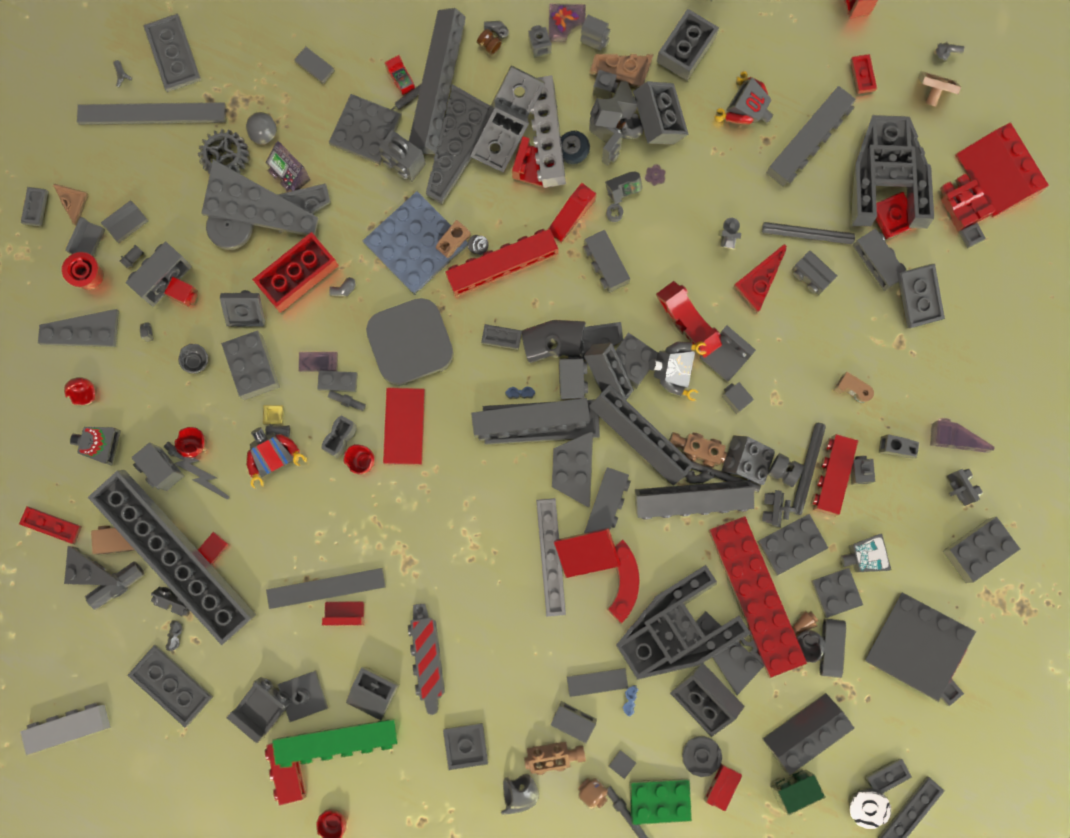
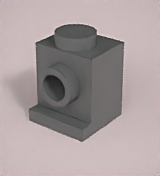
M540 25L532 27L528 31V38L533 56L538 57L550 54L552 45L546 27L542 28Z

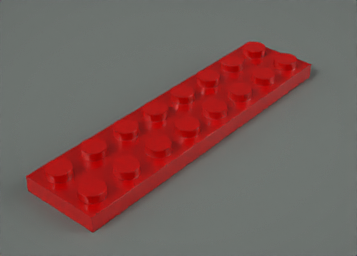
M746 516L710 529V536L768 677L772 678L807 664Z

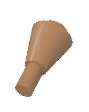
M805 610L793 625L795 635L818 626L816 622L819 620L812 611L807 613Z

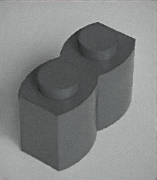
M587 15L582 25L580 42L599 51L603 47L606 48L611 31L608 28L609 23Z
M342 415L339 416L333 423L332 432L323 440L322 450L335 458H339L346 449L347 441L354 436L356 424Z

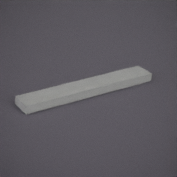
M556 498L536 500L546 617L566 615L562 566L554 541L559 539Z

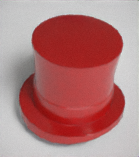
M74 253L63 262L62 275L72 286L92 290L103 281V271L95 257L89 253Z

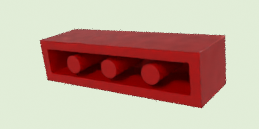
M837 434L828 439L826 444L828 453L826 457L824 456L821 463L823 472L822 475H819L816 486H819L818 492L814 494L812 499L813 510L832 516L840 515L859 440Z

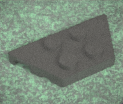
M593 432L553 448L552 487L587 507H590Z

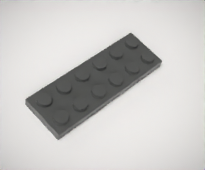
M595 399L587 400L590 423L586 424L584 428L567 426L566 430L561 431L551 428L545 433H536L535 430L528 431V435L517 436V433L509 434V437L498 438V435L490 436L489 440H484L485 445L573 440L589 432H593V438H600L599 416L589 407ZM551 402L483 406V411Z

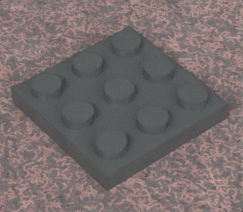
M350 94L329 140V144L381 165L383 159L380 156L379 146L392 130L396 131L402 114Z

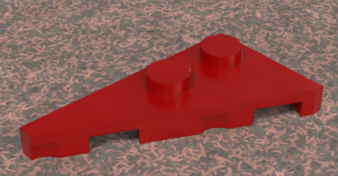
M785 244L734 284L737 291L756 313L761 310L765 297L787 249Z

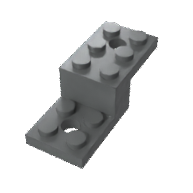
M512 65L510 66L486 114L487 122L470 153V157L501 172L505 171L529 125L528 115L545 85L544 81ZM517 87H523L525 92L523 95L518 96L514 93V90ZM491 144H499L500 149L495 152L490 149Z

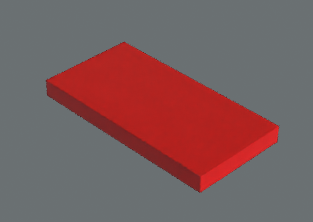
M386 388L383 464L422 465L425 389Z

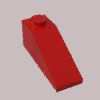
M581 183L548 228L551 230L553 237L561 243L596 201L597 193L585 184Z

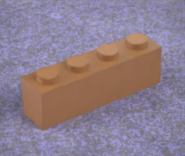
M110 525L98 526V530H91L92 554L101 555L135 551L116 528H110Z

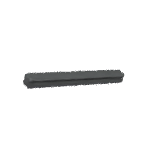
M764 222L762 225V232L767 234L853 244L855 241L854 233Z
M816 423L814 426L792 508L796 509L795 513H793L796 515L803 513L826 425L823 423Z

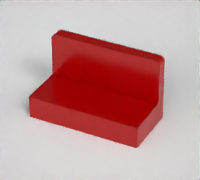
M325 602V618H322V626L364 625V602Z
M721 764L703 800L711 806L726 811L742 778V774Z

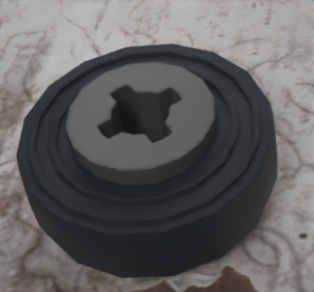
M569 131L561 136L564 162L577 164L588 156L590 143L584 133Z

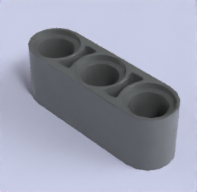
M825 618L822 626L825 652L820 659V675L842 678L846 622L845 620Z

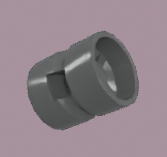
M779 453L773 461L768 475L777 480L781 478L784 484L793 487L798 481L804 465L795 460L790 462L789 457Z

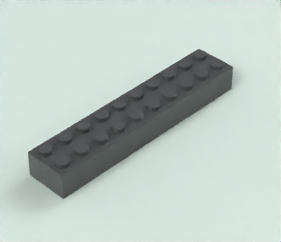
M125 469L116 471L88 496V499L221 645L227 642L256 616L252 609Z

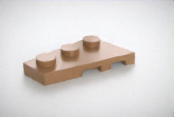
M595 54L590 74L597 76L599 70L617 75L616 82L626 81L629 86L639 88L645 82L654 54H647V56H637V54H630V56Z

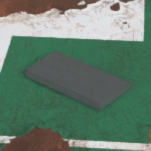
M179 14L143 25L166 92L202 81Z
M154 645L127 675L184 728L189 726L213 698L204 687L157 645Z

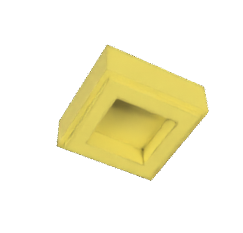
M263 405V425H283L284 406Z

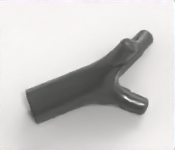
M119 60L114 61L113 64L117 73L116 86L120 87L124 78L131 81L132 77L124 72Z

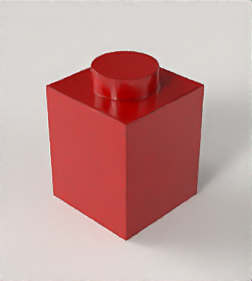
M172 277L164 294L170 299L190 307L191 303L193 304L196 301L198 291L192 285Z

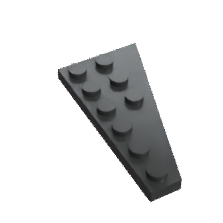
M453 84L441 128L439 144L434 157L432 172L430 173L426 189V196L440 204H443L471 160L470 153L487 122L486 114L490 108V105Z
M213 160L202 215L302 235H308L312 232L315 235L318 224L317 216Z

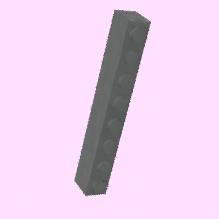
M456 8L438 10L409 138V142L419 148L423 154H436L466 19Z

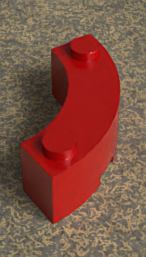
M673 281L657 292L656 296L665 312H668L674 320L673 324L682 335L684 334L694 345L700 341L706 344V346L700 345L698 347L699 351H706L705 354L701 355L705 358L722 346L719 339L721 335L695 309L687 296V289Z
M623 539L615 546L621 563L619 567H616L619 580L618 589L613 602L607 608L620 624L629 616L636 603L640 583L636 559Z

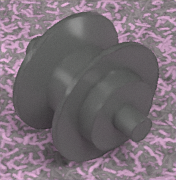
M473 235L468 241V249L474 254H484L489 246L488 240L484 236Z

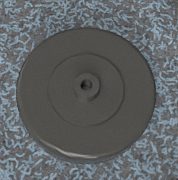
M208 217L207 235L221 249H238L245 245L252 235L253 225Z

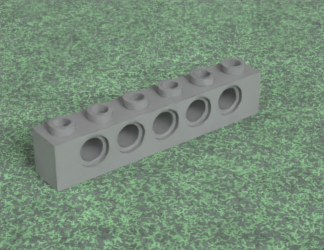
M552 75L538 77V79L545 82L531 110V114H534L535 118L531 120L533 131H536V136H533L535 148L538 147V153H535L536 163L540 164V170H537L538 180L542 181L544 188L565 185L566 179L555 85ZM546 147H552L550 150H544ZM548 164H554L552 167H546Z

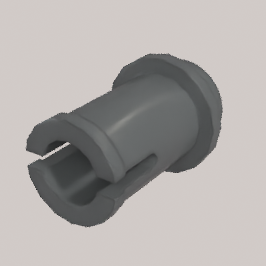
M134 245L124 257L121 256L120 262L126 268L133 267L132 264L144 252Z
M270 424L266 426V434L274 431L276 434L290 437V425L273 426Z

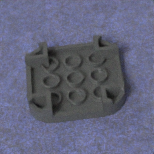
M414 299L380 311L368 321L366 327L367 337L379 371L384 379L391 384L402 386L405 383L435 372H442L452 362L453 348L437 306L428 299Z

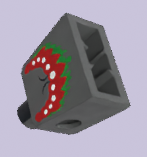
M84 427L82 435L74 433L71 435L70 444L79 446L78 454L112 466L121 430L113 427Z

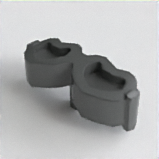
M172 620L170 623L171 628L167 634L169 637L168 643L165 646L166 650L170 652L177 649L180 645L177 636L183 630L181 624L175 620Z

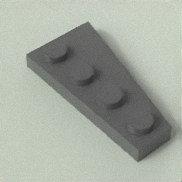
M706 611L696 620L705 637L721 627ZM739 642L712 657L736 695L764 667Z

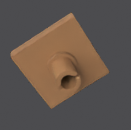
M923 71L920 72L918 77L922 84L932 87L926 103L937 106L942 90L959 94L961 89L957 81Z

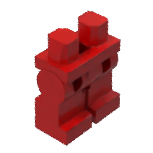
M967 174L955 180L959 188L955 189L951 181L940 188L944 196L941 202L951 215V220L957 232L989 217L996 211L993 205H989L977 180L971 181Z

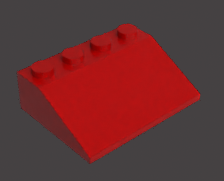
M1011 122L955 154L971 181L977 180L989 205L992 204L996 211L991 215L992 217L1040 194L1049 186Z

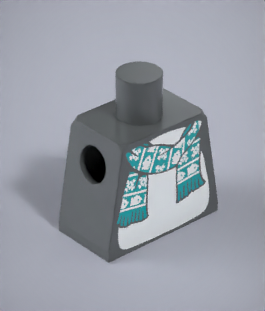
M877 534L849 545L850 554L841 555L843 567L853 565L855 572L891 570L882 534Z

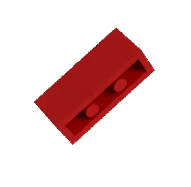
M273 743L266 745L265 757L267 761H270L271 769H269V776L275 784V789H273L275 801H278L280 806L303 800L306 797L299 761L292 762L290 767L280 768V765H275Z

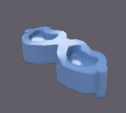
M528 386L522 390L510 387L505 394L509 399H518L519 397L523 399L533 398L535 390Z
M637 685L629 687L625 692L626 698L629 701L624 704L623 710L627 716L635 713L634 701L637 698Z

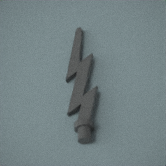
M170 442L164 445V448L169 451L168 454L170 456L174 455L183 460L174 463L175 465L200 477L192 479L193 481L227 500L230 498L208 482V480L217 479V477L190 464L199 461L198 459L181 456L177 453L176 447Z

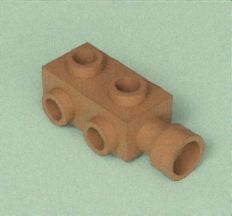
M672 432L669 439L675 447L682 449V454L691 461L701 460L703 465L711 468L725 461L727 452H725L726 446L721 445L722 442L719 440H707L703 438V435L694 432L688 434L686 438ZM694 442L698 443V449L693 448L692 444ZM711 449H715L717 455H712Z
M566 742L527 748L528 757H524L526 770L530 769L531 774L536 773L538 775H543L546 771L552 770L564 771L570 767V762L578 761V763L586 761L583 745L575 746V749L568 750Z

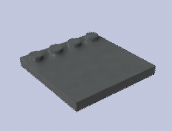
M902 592L865 662L939 702L976 631Z

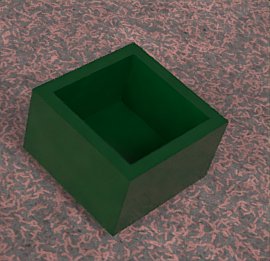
M798 769L792 774L793 776L787 779L785 777L779 778L774 781L775 785L770 786L781 810L788 815L826 798L815 774L808 770Z

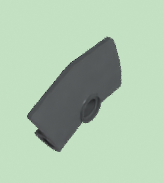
M551 320L522 330L523 345L528 362L534 363L550 356L554 358L561 357L562 355L582 357L584 353L582 335L586 322ZM554 344H558L555 349H551Z

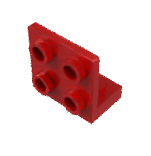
M522 137L512 169V179L544 187L542 181L538 180L537 170H540V164L536 163L535 153H538V147L535 148L530 145V138ZM548 164L546 167H552L554 164Z

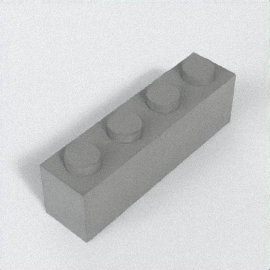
M97 703L84 706L85 710L81 712L75 709L66 712V716L59 718L58 715L47 718V723L41 725L39 722L26 725L27 729L20 731L26 755L111 728L105 705L97 706Z

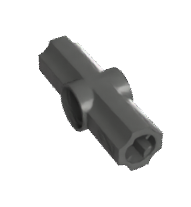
M133 561L118 573H113L123 582L122 586L100 585L85 596L88 605L97 610L112 598L121 596L128 590L127 587L145 575L144 571L136 561Z

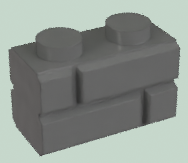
M810 250L792 268L793 275L798 280H803L807 284L809 291L818 295L838 276Z

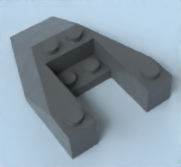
M872 115L855 164L852 226H872L877 217L876 186L907 187L909 228L928 229L934 220L931 165L927 163L924 156L925 151L919 144L917 132L909 116Z
M706 565L657 595L616 644L637 680L698 666L750 635V631L741 617L737 616L705 637L688 611L685 604L717 585L716 579Z

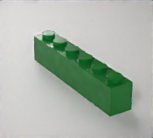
M394 719L272 739L275 765L285 768L292 766V762L300 761V764L312 763L314 758H321V761L333 759V755L341 754V757L353 756L355 751H361V754L373 752V748L381 747V750L393 749V745L397 744Z

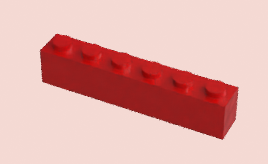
M538 230L533 236L521 237L516 243L504 244L499 250L494 252L493 250L487 251L482 257L477 259L473 257L466 260L465 264L449 267L445 273L454 296L557 255L559 249L551 230Z

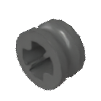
M611 204L607 208V219L611 222H618L622 219V206ZM614 209L618 210V215H619V216H617V215H615V217L611 216V214H612L611 210H613V211H614Z

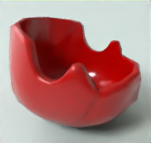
M77 377L70 379L65 384V397H69L72 404L85 405L95 400V387L90 380Z
M196 427L181 429L177 439H175L177 453L189 458H194L202 453L205 447L202 431Z
M354 444L345 451L343 461L351 472L363 475L368 473L374 466V454L368 447Z
M329 809L319 815L316 822L317 834L322 838H342L347 829L345 817L337 810Z

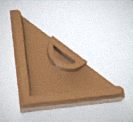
M53 184L72 224L76 226L81 217L88 194L80 190Z

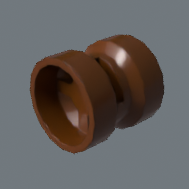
M486 29L479 35L477 44L485 47L489 55H493L501 47L502 40L494 37L493 32Z

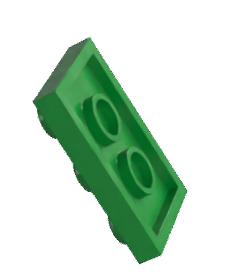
M689 779L629 782L631 824L692 821Z

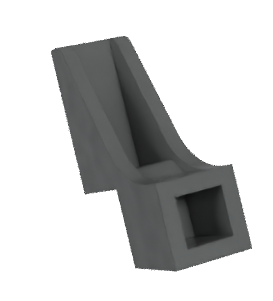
M620 82L613 98L596 99L590 112L594 125L616 128L621 118L631 119L633 112L637 109V103L628 82Z

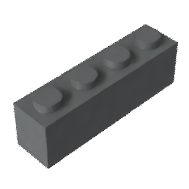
M606 468L584 533L605 528L610 530L611 527L615 528L618 517L615 516L617 509H622L625 500L621 498L623 491H628L631 482L628 480V474Z

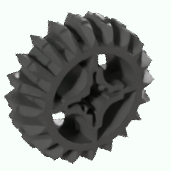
M221 129L218 134L214 130L213 136L207 134L208 140L202 139L204 145L199 146L201 151L198 153L199 158H201L199 162L203 165V169L208 171L209 175L212 167L211 155H214L217 162L239 174L241 173L240 168L245 169L243 163H249L247 158L249 156L248 145L244 143L245 140L243 137H239L238 133L235 132L233 134L231 130L225 133L224 129ZM231 143L237 146V154L231 151Z

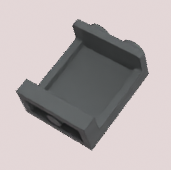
M260 677L254 681L252 688L236 709L230 712L227 719L257 744L267 735L291 701L284 692L274 688L271 681Z

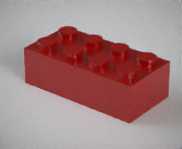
M311 232L252 280L281 313L339 265Z

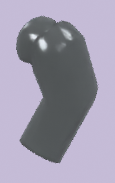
M484 21V30L494 31L501 38L508 36L509 30L501 21Z
M348 277L340 287L330 286V296H348L355 289V280Z

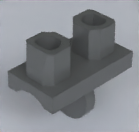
M736 218L726 219L723 223L724 230H719L718 236H722L721 247L735 248L736 238L741 239L742 233L737 232L740 228V223Z
M960 469L947 475L953 491L949 492L950 497L956 495L964 506L980 500L979 496L983 491L980 486H972L969 481L973 478L970 469Z
M775 490V493H765L764 503L774 505L773 512L764 511L762 521L781 528L782 512H784L783 519L789 520V513H795L796 509L790 507L791 500H785L783 507L784 493L782 491Z

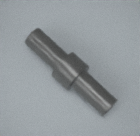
M331 390L328 394V398L341 402L343 406H351L361 411H364L366 404L354 400L352 396L341 395Z

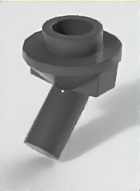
M948 42L939 43L936 49L937 56L943 60L949 58L950 52L962 54L964 52V46L949 45Z

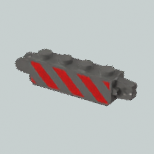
M426 604L413 605V620H411V625H408L409 637H413V644L410 645L411 656H415L416 662L413 665L414 677L417 676L418 678L415 691L416 696H420V701H425L426 713L435 715L439 710L438 698H441L445 693L437 625L433 618H429Z

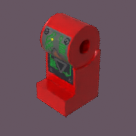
M399 55L384 62L388 74L402 95L415 89V85Z

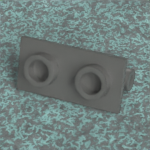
M159 586L151 593L153 596L151 602L155 606L168 610L171 604L170 612L182 617L189 615L190 610L171 589Z

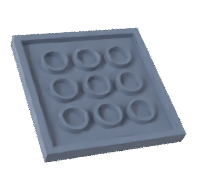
M418 191L363 240V243L414 295L468 246V242L465 240L449 258H446L436 249L437 243L451 225Z

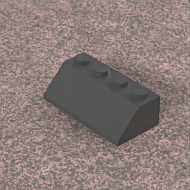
M825 693L766 735L762 740L783 770L791 775L855 728L845 713Z

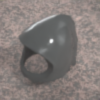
M524 774L515 780H510L507 777L504 778L503 790L506 809L502 810L501 814L521 813L535 806L539 799V791L529 774ZM520 785H524L523 790H520Z

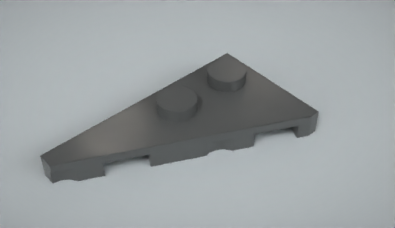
M67 547L64 584L122 586L123 582L117 576L109 574L105 571L106 568L96 561H92L88 555L80 553L76 547Z

